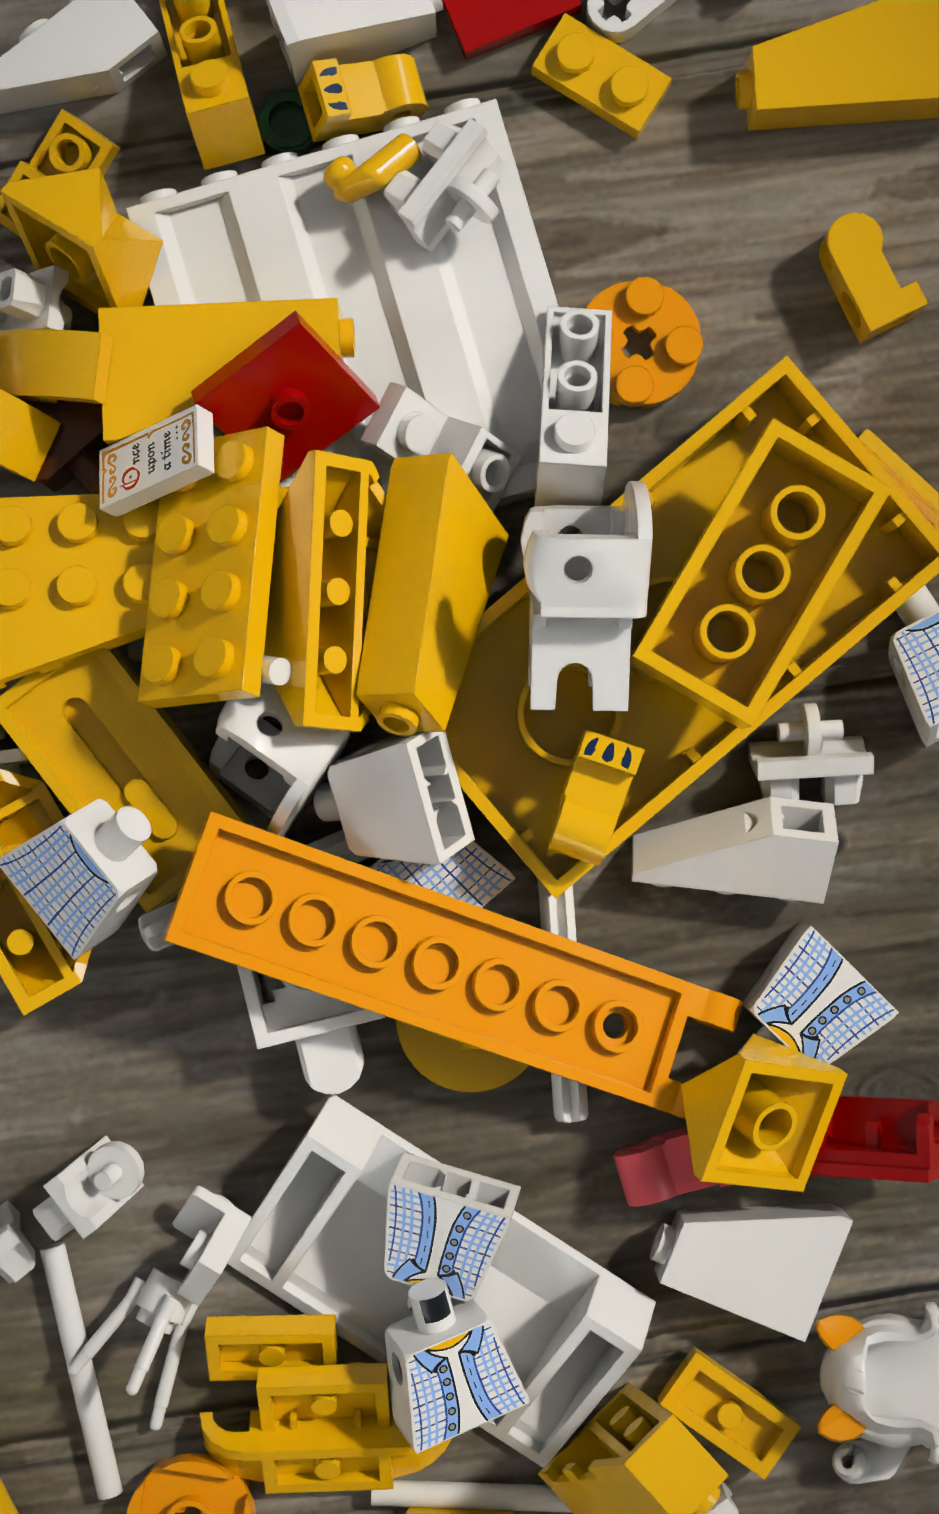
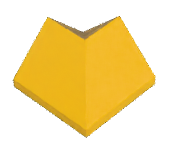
M100 167L8 182L0 190L35 270L55 265L69 271V280L62 289V293L97 315L98 308L143 306L164 240L117 213Z
M753 1033L739 1054L681 1085L694 1175L703 1182L803 1192L848 1074L836 1066Z

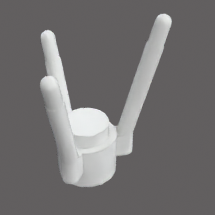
M153 1267L147 1281L135 1276L126 1296L70 1363L68 1373L71 1376L79 1374L135 1306H140L141 1308L136 1319L151 1327L126 1386V1392L129 1395L133 1396L138 1393L164 1333L170 1335L172 1332L150 1419V1428L157 1431L163 1424L188 1327L198 1306L177 1294L183 1282L182 1279Z

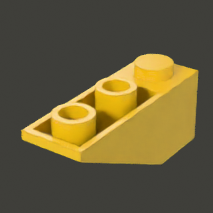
M159 0L185 112L204 170L264 155L265 150L225 1Z

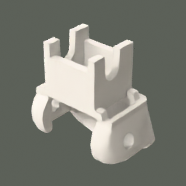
M628 481L625 487L623 506H536L529 509L524 519L520 541L524 558L525 577L529 588L528 686H531L530 710H555L559 672L568 664L578 663L587 667L588 687H592L593 711H628L631 629L633 618L647 616L653 540L651 503L648 489L643 481ZM566 526H575L582 532V534L558 533Z
M261 683L260 697L226 701L218 718L215 733L219 737L211 752L209 768L230 789L272 818L267 828L268 832L286 837L314 799L317 787L328 779L329 765L340 759L350 732L295 726L273 684ZM272 716L277 718L281 723L282 731L268 723L263 717ZM260 759L267 764L269 769L268 775L262 779H253L246 774L245 765L250 760Z

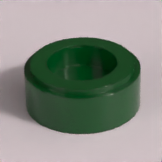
M293 89L279 90L270 94L261 103L256 120L262 142L271 153L277 155L294 152L300 157L314 148L317 142L312 140L299 91Z

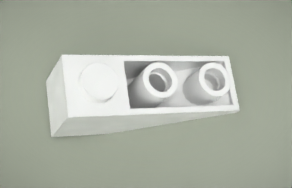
M69 0V4L49 20L43 18L30 24L20 35L19 43L0 57V114L121 92L168 55L159 31L134 0Z
M547 306L534 507L553 505L601 506L607 469L612 310Z
M766 797L633 835L631 881L649 883L657 887L675 886L709 890L724 895L744 894L777 898L785 902L804 901L824 904L839 844L834 804Z

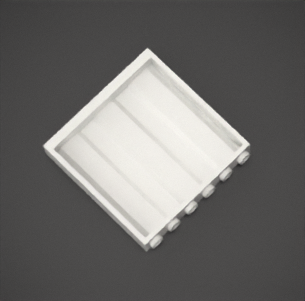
M478 98L463 99L446 107L443 115L422 121L417 116L402 117L385 125L382 133L361 139L355 134L338 136L324 143L322 146L323 150L300 157L294 152L277 154L263 161L261 164L262 168L240 175L233 170L216 172L202 179L201 186L179 193L171 188L155 190L142 196L140 204L126 208L130 221L164 240L149 284L155 306L338 298L342 318H353L355 330V358H344V362L376 395L378 403H380L389 383L393 382L407 386L447 416L483 427L522 455L495 509L535 498L547 306H559L496 99L483 103ZM470 118L486 128L488 132L486 139L502 160L494 170L500 181L488 195L499 210L495 219L490 224H486L472 216L460 232L450 227L432 252L415 241L401 217L384 196L385 188L350 204L335 199L333 197V189L327 187L323 181L325 169L336 158L340 156L349 157L355 166L358 167L401 133H405L413 138L421 151V160L408 171L423 180L434 164L427 160L421 148L424 137L438 120L463 128ZM372 413L323 451L373 461L380 476L377 482L387 495L390 469L393 462L360 440L374 414ZM213 423L214 437L226 435ZM299 469L281 481L280 487L291 486Z

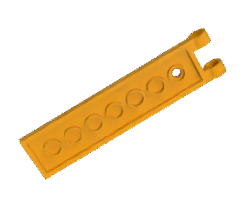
M212 811L207 813L162 939L166 942L685 1120L681 1085L684 1083L668 1077L686 1020L689 1019L717 1030L734 1033L744 1003L734 997L698 986ZM611 1013L620 1015L624 1023L623 1031L615 1038L608 1037L603 1029L604 1020Z

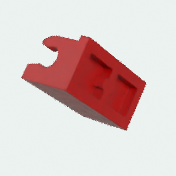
M840 1095L810 1175L919 1183L932 1182L939 1177V1100Z

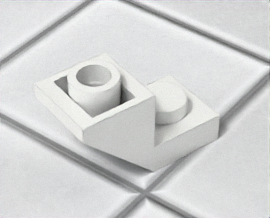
M390 382L379 403L380 408L374 412L360 440L392 462L397 457L452 452L492 512H494L522 455L483 427L449 417L407 386Z

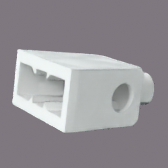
M416 732L411 736L394 735L364 745L329 765L327 775L330 783L320 784L314 794V808L318 817L325 822L341 821L348 848L358 856L440 865L475 840L446 732Z

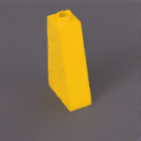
M877 0L752 46L744 70H737L735 75L737 110L747 109L748 131L939 118V0Z
M338 298L98 308L99 332L113 338L105 404H102L103 441L110 446L194 406L191 394L194 388L295 310L343 361L344 358H355L353 318H342Z
M452 452L394 458L390 469L356 696L376 718L381 728L399 736H411L416 732H445L509 536Z

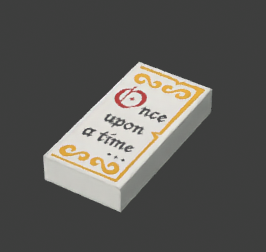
M196 404L100 450V510L118 517L214 474L213 413Z

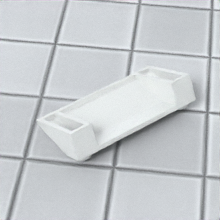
M331 1094L254 1212L227 1264L304 1314H335L338 1336L380 1363H387L385 1331L389 1325L414 1315L407 1306L408 1291L411 1285L391 1280L384 1273L387 1190L389 1182L403 1152L432 1161H439L335 1094ZM515 1210L509 1227L477 1291L474 1301L492 1322L526 1390L530 1403L479 1427L544 1468L642 1352L656 1301Z

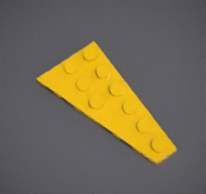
M290 486L280 487L278 509ZM100 494L0 498V689L7 687L6 682L36 671L43 674L65 666L64 661L101 648L108 651L145 637L160 498L118 517L100 510Z

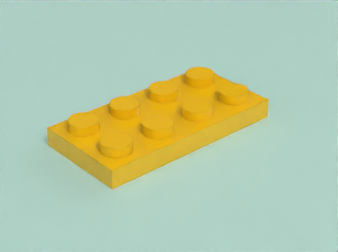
M268 426L214 437L215 473L159 499L138 702L154 708L260 697L284 435Z

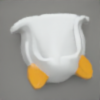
M924 1303L925 1317L923 1319H913L903 1315L886 1313L873 1315L861 1320L843 1314L827 1315L816 1320V1332L822 1342L828 1347L820 1367V1387L829 1407L818 1420L817 1429L819 1435L829 1441L839 1443L863 1438L892 1448L912 1447L922 1444L930 1449L927 1461L933 1465L939 1464V1307L936 1303Z

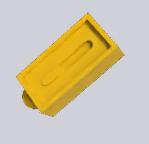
M101 648L64 661L65 666L43 674L36 671L22 678L0 695V724L70 814L99 798L107 801L115 812L121 807L131 806L140 810L147 817L151 825V835L142 846L157 863L158 871L138 901L146 913L164 906L179 894L208 812L212 811L254 826V824L219 779L212 773L209 766L164 708H154L138 702L140 677L117 648L108 651Z

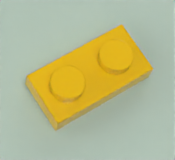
M564 13L534 61L531 70L532 76L635 139L639 138L670 88L672 78L567 13Z
M335 1314L210 1316L206 1319L204 1339L210 1381L257 1380L258 1367H279L291 1364L301 1366L334 1365L339 1362Z
M694 1345L657 1397L658 1403L673 1413L679 1420L764 1480L801 1429L798 1419Z

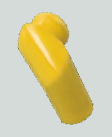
M401 133L358 167L355 166L349 157L340 156L336 158L325 169L323 181L327 187L333 189V197L335 199L352 204L387 187L397 172L411 169L421 160V151L413 138L405 133Z

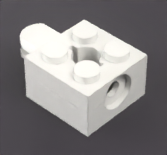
M237 966L257 1049L295 1040L303 1075L313 1090L324 1094H340L350 1089L359 1080L365 1063L356 1025L382 1019L385 1016Z

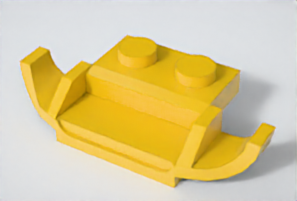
M353 1362L334 1365L301 1366L291 1364L279 1367H258L256 1391L259 1410H251L249 1432L226 1431L215 1423L212 1412H200L204 1445L211 1458L221 1463L240 1478L263 1482L265 1494L394 1489V1478L418 1472L429 1466L446 1450L452 1440L451 1438L418 1454L414 1452L394 1421L390 1401L388 1363Z

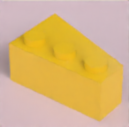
M629 1382L538 1473L542 1480L573 1514H705L718 1500L721 1494V1490L718 1487L729 1476L673 1413Z

